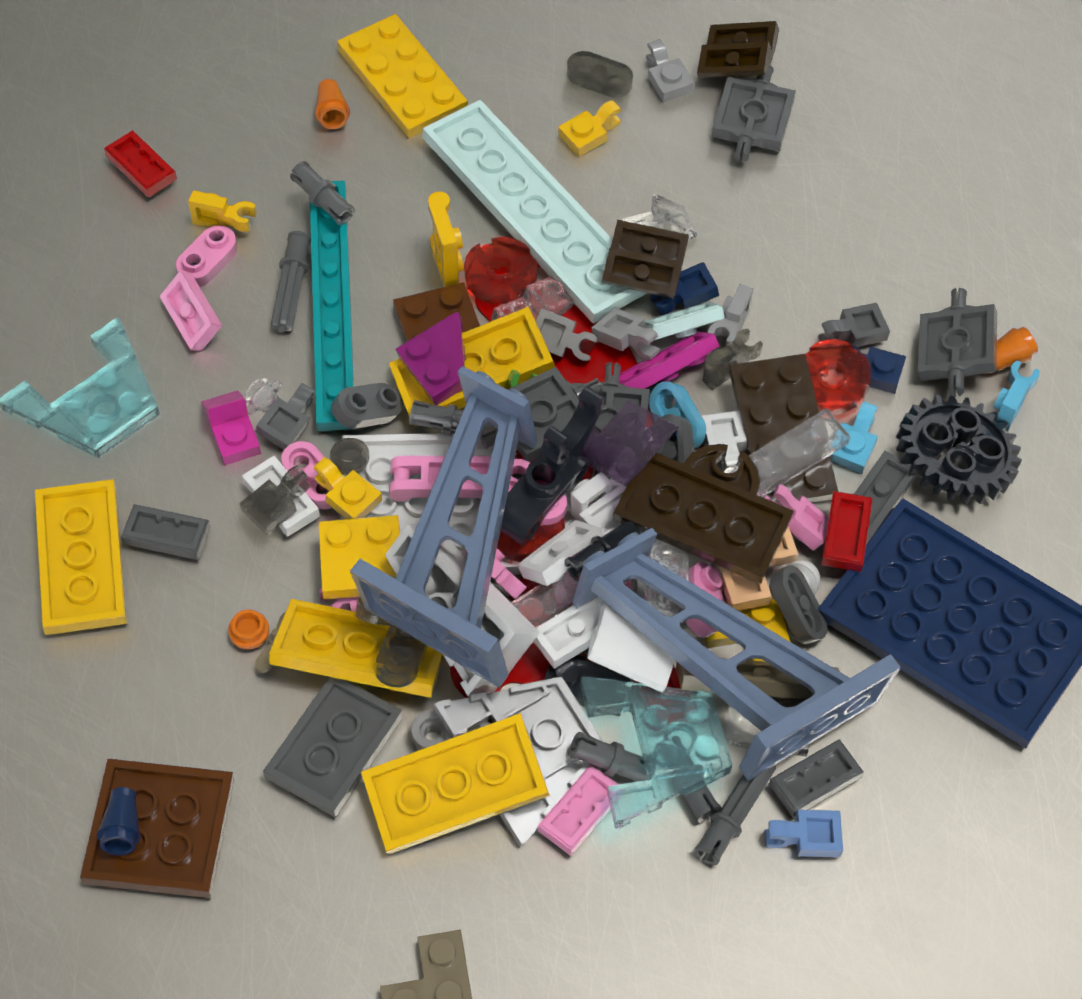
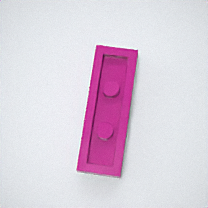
M697 332L660 351L653 359L644 360L622 372L619 383L630 388L647 389V387L656 382L670 381L679 375L678 370L687 365L695 366L705 362L709 358L708 354L720 347L714 333Z

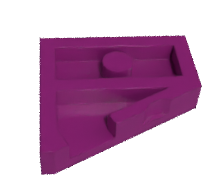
M458 312L453 313L395 349L400 360L434 405H439L462 390L458 370L462 366L465 367L466 352L462 336L463 322Z

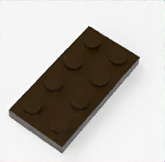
M805 353L730 365L729 374L737 409L740 413L747 438V453L756 465L759 473L760 484L757 495L763 498L767 495L773 501L780 502L773 495L776 487L781 484L787 487L796 499L803 495L811 503L831 500L833 491H839Z

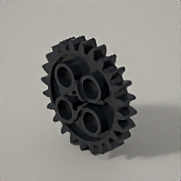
M935 395L932 403L928 399L923 398L919 406L913 404L909 412L905 414L899 425L900 429L896 434V438L900 440L896 451L904 453L900 460L901 464H912L908 475H920L922 477L919 486L923 487L929 483L934 486L933 495L936 496L943 490L947 492V499L950 502L954 499L955 495H960L964 504H968L972 496L979 504H982L986 496L995 500L999 492L1004 494L1019 472L1017 469L1022 459L1017 457L1021 447L1013 444L1017 437L1016 434L1005 433L1004 431L1008 423H997L994 421L997 415L995 411L985 414L983 412V403L978 404L974 408L970 406L968 397H965L961 404L957 403L954 396L950 395L948 400L944 402L939 395Z

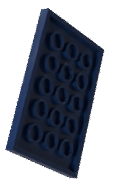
M904 498L900 500L866 545L862 571L847 570L818 608V611L828 625L881 658L891 654L900 665V670L1024 748L1028 747L1082 667V605Z

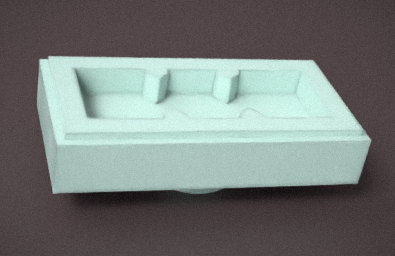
M706 302L644 322L645 328L653 329L658 333L656 339L675 334L676 338H681L697 333L696 327L725 319L722 306Z

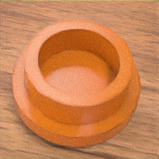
M247 609L238 612L230 621L228 632L232 643L237 647L255 649L265 643L270 629L267 619L261 613Z

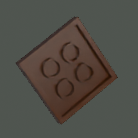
M107 759L80 875L82 884L211 898L235 780L233 772ZM118 787L133 789L137 794L136 806L141 840L136 844L135 850L127 855L106 853L101 849L100 841L97 839V832L110 801L111 791Z

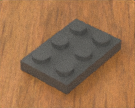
M329 677L263 770L264 778L336 817L362 779L361 772L369 769L402 720L403 712L401 709L347 680Z

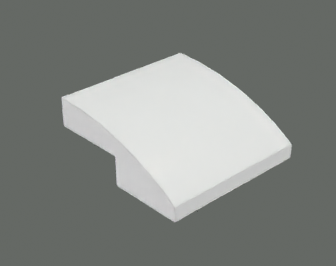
M602 600L599 623L591 634L587 659L663 693L675 660ZM661 612L665 616L672 617L666 613Z

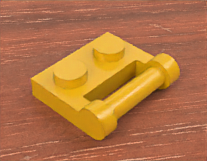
M438 191L428 197V210L433 221L430 249L442 284L446 287L458 284V272L464 271L459 249H463V241L459 228H452L447 214L450 210V197L445 192Z

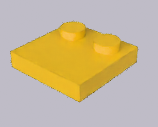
M399 515L319 522L323 599L360 596L350 573V570L359 559L366 561L396 579L397 575L385 554L400 535Z

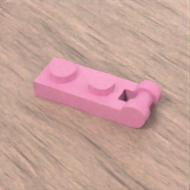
M396 456L391 459L390 473L394 476V481L389 486L390 498L400 502L408 501L411 498H428L445 456ZM473 456L470 467L483 475L486 474L491 456ZM413 474H421V479H410ZM466 480L462 485L458 498H482L483 488L471 480Z

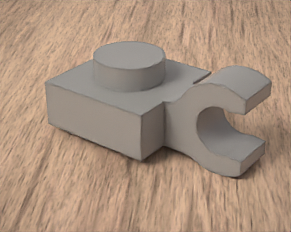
M661 39L647 43L651 53L646 55V59L652 67L648 69L647 78L661 101L666 102L694 92L695 82L680 58L670 61L666 47Z
M739 284L733 297L727 296L722 308L725 319L713 323L708 329V333H714L716 337L724 336L727 338L725 348L727 351H731L735 346L736 338L751 308L754 288Z
M614 308L592 327V333L599 339V342L623 351L630 345L645 360L653 359L660 352V348L650 344L658 337V333L653 329L645 328L644 319L618 308Z

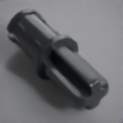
M625 521L602 537L594 536L591 539L590 545L564 560L566 567L573 566L567 569L568 573L578 582L583 569V563L588 557L598 551L606 553L616 548L618 543L631 533L637 532L640 535L639 529L633 522Z

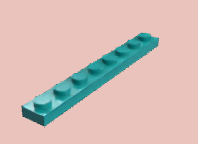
M345 180L331 181L336 187L335 191L347 201ZM310 202L317 431L356 429L340 424L335 419L331 410V404L335 397L343 389L354 387L348 222L338 225L321 206L316 207Z

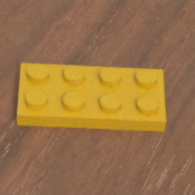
M396 13L337 40V48L340 54L408 139L422 133L424 127L468 106V100Z
M529 306L462 333L466 352L465 367L475 373L477 371L486 373L496 384L507 390L510 389L508 376L512 369L520 373L518 384H521L530 379L531 373L539 375L555 367ZM400 358L389 362L409 417L414 400L434 405ZM463 390L437 406L448 407L451 404L456 405L457 409L465 407L466 401Z
M114 479L36 489L35 503L42 625L45 635L127 624L117 489Z
M291 599L269 652V664L431 698L444 655L378 616Z
M521 713L361 772L385 850L389 855L550 796Z

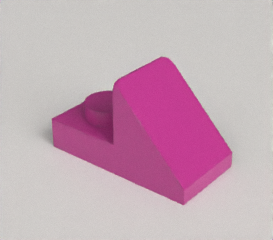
M238 390L201 401L224 466L261 454L258 439L248 416L245 398Z

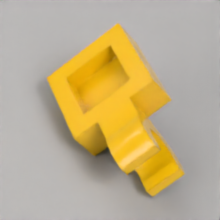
M613 100L604 103L594 116L586 110L558 126V135L578 157H581L607 141V131L621 124V120L616 116V114L621 112V108Z
M193 190L188 200L192 223L208 228L212 226H225L229 228L231 226L238 231L249 232V219L242 218V216L256 217L257 215L254 203L241 201L234 205H229L228 198L221 197L215 193Z
M323 457L313 467L318 472L314 477L315 480L322 487L329 490L326 494V503L345 519L364 518L382 501V493L354 470L344 477L337 466L326 457Z

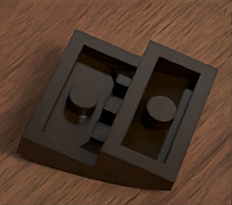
M777 22L710 25L707 45L701 46L697 69L698 78L766 74L771 65L778 40L779 27Z
M617 219L602 283L675 299L689 234Z

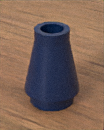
M118 787L111 791L110 801L97 832L100 847L106 853L112 855L130 854L141 840L136 806L137 794L133 789Z

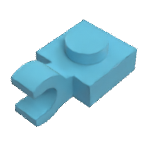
M1018 360L1012 364L1008 375V382L1011 385L1010 390L1003 387L993 407L999 410L996 422L1008 423L1006 431H1009L1028 392L1035 387L1040 374V370L1035 368L1031 376H1021L1018 373L1021 362Z
M863 401L854 425L851 426L842 422L829 450L832 463L863 474L878 439L877 435L869 433L874 423V415L878 406Z

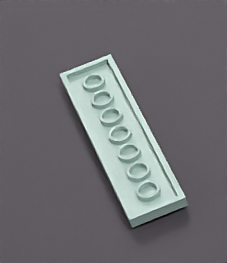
M481 100L423 128V139L592 323L604 318L614 308L620 309L647 294L646 292L602 283L609 248L613 239Z

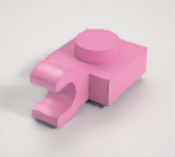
M779 484L773 496L780 502L773 501L767 495L764 497L794 510L793 518L789 524L790 532L794 538L802 541L813 551L824 543L829 517L803 495L796 499L787 487Z

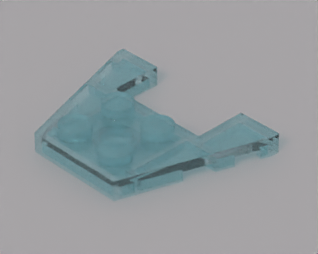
M115 318L90 336L92 344L110 361L109 364L51 404L25 380L0 397L1 409L11 415L16 413L26 418L27 423L37 428L42 426L56 433L59 439L97 458L103 456L159 416L158 405L124 327L118 318Z
M581 677L580 687L588 718L631 712L649 779L608 786L607 797L615 829L630 824L631 819L645 812L650 814L662 808L663 803L681 794L686 796L731 773L733 764L712 692L666 687L662 693L642 683Z

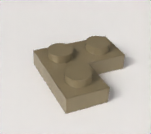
M461 929L417 937L424 979L380 986L382 999H472Z

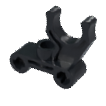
M588 386L584 387L580 392L578 406L562 432L554 426H550L543 436L544 440L540 451L542 455L528 465L526 473L507 494L500 531L521 546H525L531 541L546 515L568 490L572 491L582 481L590 467V461L580 454L601 413L604 397ZM537 480H544V481L548 482L549 484H548V485H540V484L536 483L535 481H537Z

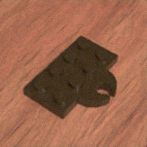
M726 444L706 445L692 452L684 463L646 448L613 512V521L620 524L625 521H631L641 533L653 528L657 533L655 539L762 584L793 518L794 510L757 495L760 478L758 469L749 455L742 451L737 459L738 470L733 473H725L718 469L717 463L726 458L728 449Z

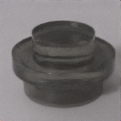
M356 438L339 440L330 451V460L343 475H348L352 470L358 474L361 473L370 459L367 445Z

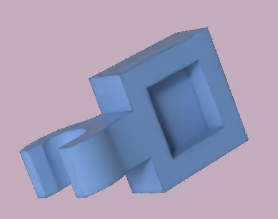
M798 810L795 815V822L770 820L768 822L769 829H765V844L768 848H783L797 844L798 856L841 857L843 853L840 811Z

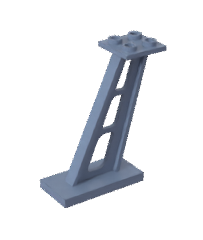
M462 366L458 370V375L466 406L396 579L362 559L357 561L350 570V573L365 609L500 688L509 675L500 643L496 637L482 630L481 626L518 440L531 448H534L538 441L529 400L524 394L516 389L507 390L501 387L482 371L475 373ZM487 423L498 430L488 472L483 475L472 469L470 463L484 424ZM466 480H471L483 488L476 523L471 536H464L449 526V521L462 485ZM445 540H452L467 551V560L457 602L450 609L440 605L425 594V588L439 549Z
M653 528L640 535L637 532L631 533L624 537L616 548L606 553L598 551L588 557L583 563V569L572 601L577 609L600 597L761 731L756 734L738 767L748 781L879 702L901 668L890 654L849 678L649 558L657 535ZM630 579H637L680 606L683 611L672 617L665 616L628 588L624 582ZM693 618L702 620L741 645L744 651L729 659L719 658L680 627V624ZM749 659L764 660L808 688L813 696L795 707L781 706L742 676L736 667Z

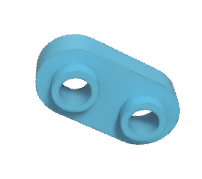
M665 381L656 385L649 398V407L654 418L658 421L667 414L686 418L693 430V450L697 449L705 439L706 424L688 392L683 386ZM675 398V404L672 407V401Z

